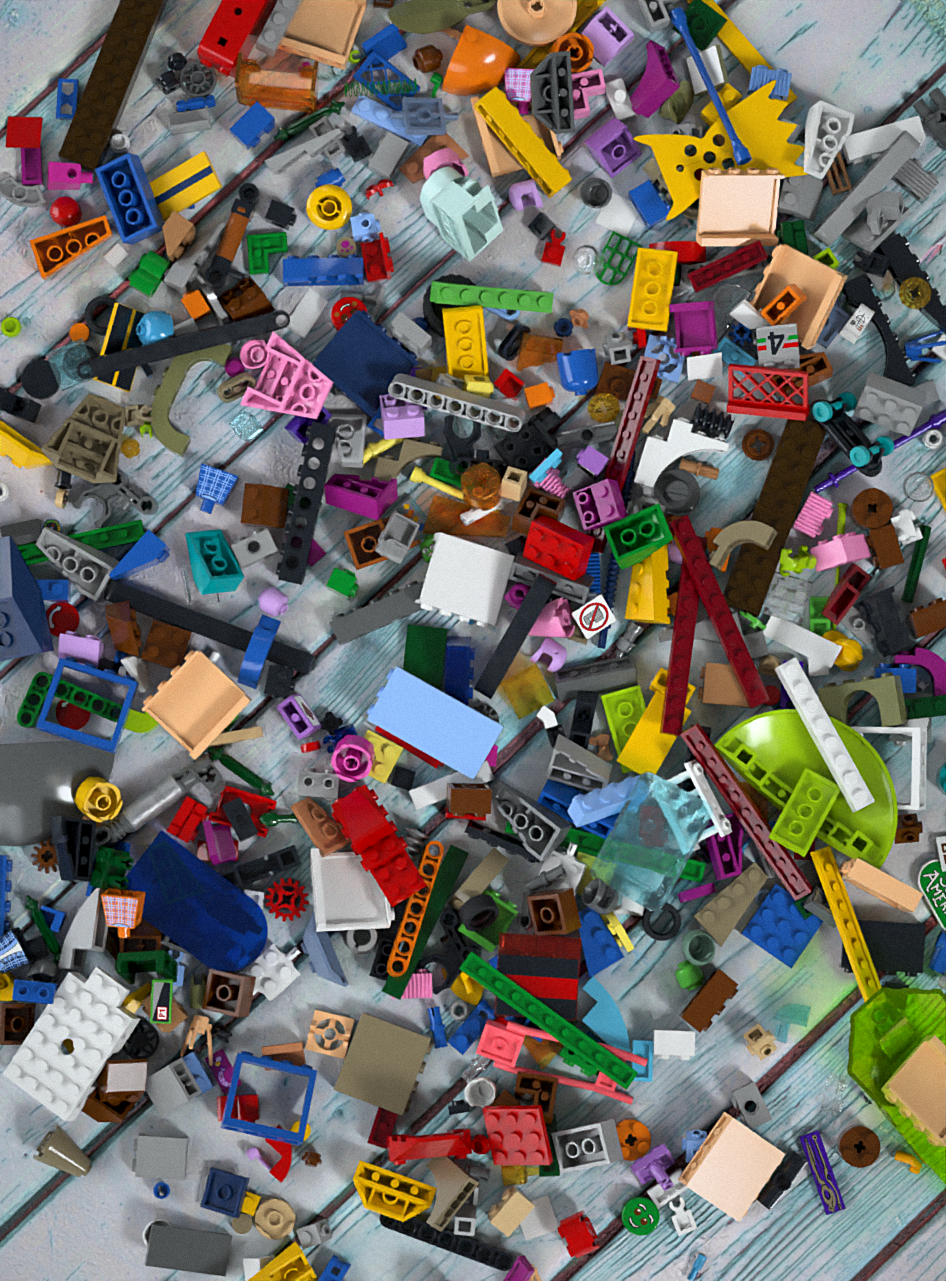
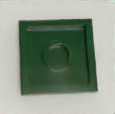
M693 0L685 10L689 34L695 43V47L701 51L708 48L728 20L702 0ZM674 26L672 29L680 34L679 30Z

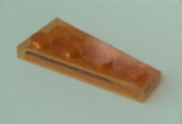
M434 495L423 534L441 532L447 535L505 538L511 517L491 512L465 526L461 521L460 514L471 510L474 506Z

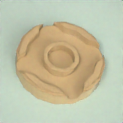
M272 1198L266 1200L255 1213L256 1228L262 1236L268 1239L277 1240L286 1237L291 1233L295 1225L296 1216L294 1209L283 1199Z

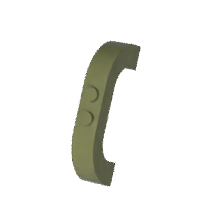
M222 344L174 357L170 367L165 368L162 374L164 380L161 385H157L153 394L155 399L152 404L153 410H151V417L153 418L151 424L161 444L175 455L183 458L191 442L189 436L173 429L169 422L170 409L188 371L192 366L203 361L213 362L225 368L226 362L230 359L233 352L232 346Z

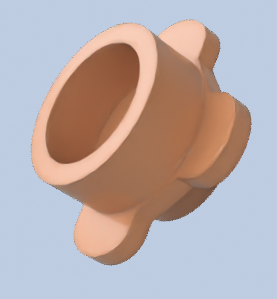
M572 309L569 312L573 326H581L584 329L589 326L587 323L589 314L584 309H577L576 311Z

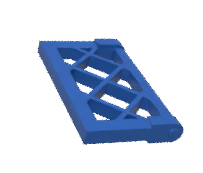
M375 50L371 52L365 62L352 76L361 85L364 82V87L367 89V81L361 75L366 71H370L371 81L373 82L372 71L384 70L387 91L386 69H390L399 77L401 86L404 79L409 85L410 79ZM376 58L384 67L372 68L371 63ZM411 80L412 89L409 93L402 94L401 91L399 94H389L388 91V95H381V92L378 90V95H376L373 84V94L392 110L402 111V102L397 106L389 97L401 96L402 99L405 95L406 97H414L416 88L414 90V82ZM372 82L369 83L371 93H372ZM416 84L418 92L421 87L418 84Z

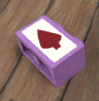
M588 445L586 450L584 448L581 449L575 461H577L579 468L597 480L606 467L609 458Z
M301 694L291 695L277 706V709L298 740L310 737L323 727Z

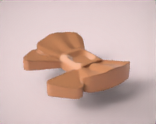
M601 734L595 738L591 737L589 745L599 746V752L595 755L606 762L613 760L608 744L611 736Z

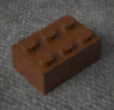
M716 968L679 1014V1017L701 1033L702 1030L706 1032L713 1023L711 1021L715 1014L719 1016L726 1007L724 1002L736 995L738 992L736 987L739 984L723 971Z

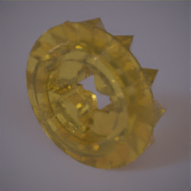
M912 277L905 280L900 286L899 297L902 304L907 306L908 309L917 310L929 302L931 288L925 280ZM918 286L917 290L920 297L916 296L912 301V294L909 291H913Z
M609 393L596 394L588 403V413L598 423H608L611 420H615L619 414V402L615 396ZM601 402H603V405H605V407L608 408L606 414H604L602 410H599L601 409Z

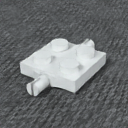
M570 842L566 852H560L555 849L545 859L540 873L562 865L567 876L552 882V885L549 887H542V889L573 888L574 896L576 895L588 865L579 861L574 856L578 844Z
M272 944L243 971L247 975L256 976L253 995L259 991L270 1002L274 1000L301 975L292 962L301 952L294 947L285 954Z

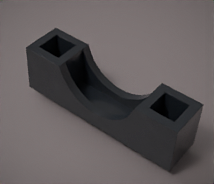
M292 845L217 874L223 891L228 892L302 865L296 846Z

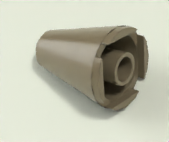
M56 1124L54 1126L56 1130L53 1133L49 1131L36 1149L39 1154H34L33 1158L76 1177L86 1176L92 1168L90 1165L91 1160L63 1128Z

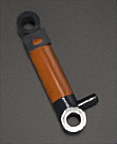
M245 183L240 187V200L235 198L231 208V215L210 267L205 273L207 283L214 289L222 288L225 285L227 275L241 281L244 279L245 274L232 269L231 265L248 223L252 220L255 205L260 199L258 188L252 183ZM247 191L255 193L251 199H246L244 194ZM212 274H221L220 280L212 281Z

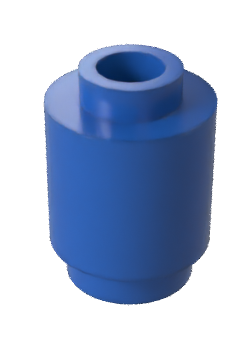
M337 167L316 177L317 182L315 185L317 188L326 184L341 187L342 183L346 180Z

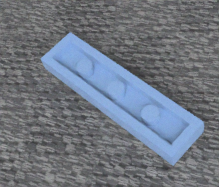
M359 94L351 110L352 114L418 147L424 145L428 135L406 134L402 119H390V111L392 109Z

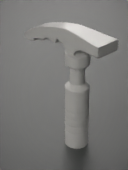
M381 286L378 297L373 294L369 296L364 293L341 290L340 298L355 297L361 301L369 300L373 303L376 302L377 306H375V311L371 316V321H373L382 306L385 286Z

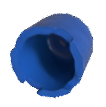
M596 349L556 353L560 383L564 390L575 392V396L586 395L587 390L593 389L597 385Z

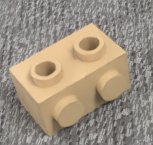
M515 1186L503 1193L502 1200L490 1208L489 1215L487 1216L490 1223L507 1237L513 1233L535 1207L532 1200Z

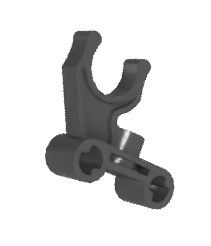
M117 470V475H121L120 480L122 481L119 485H116L115 482H110L86 490L73 503V507L80 509L87 499H98L103 505V514L94 525L97 528H102L104 523L112 517V503L114 501L127 512L134 506L146 515L155 514L159 509V504L152 497L145 496L140 498L127 487L129 483L128 475L123 471ZM145 502H152L151 510H145Z

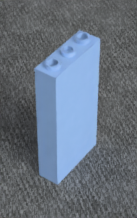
M401 667L391 668L386 677L389 680L385 687L381 686L376 695L379 698L375 705L371 704L366 713L369 715L367 720L474 780L504 726Z

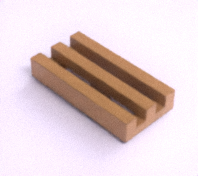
M838 152L835 157H837L846 186L843 187L835 161H833L831 167L839 189L835 187L830 169L826 172L833 196L849 191L852 188L841 152Z

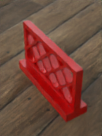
M729 364L727 413L805 421L810 413V405H808L809 372ZM734 370L741 371L745 377L739 381L734 376ZM754 373H761L765 379L758 383L752 375ZM780 375L785 381L778 385L771 377ZM803 377V384L798 387L791 379ZM747 379L755 385L750 391L742 384ZM767 381L775 388L770 393L762 387ZM786 383L795 390L790 395L781 388ZM739 387L746 395L734 397V390ZM759 389L765 397L763 399H756L752 393ZM778 391L785 399L776 401L772 395ZM798 393L803 398V404L796 403L791 397Z

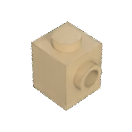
M508 466L502 479L500 496L520 502L526 489L528 472Z

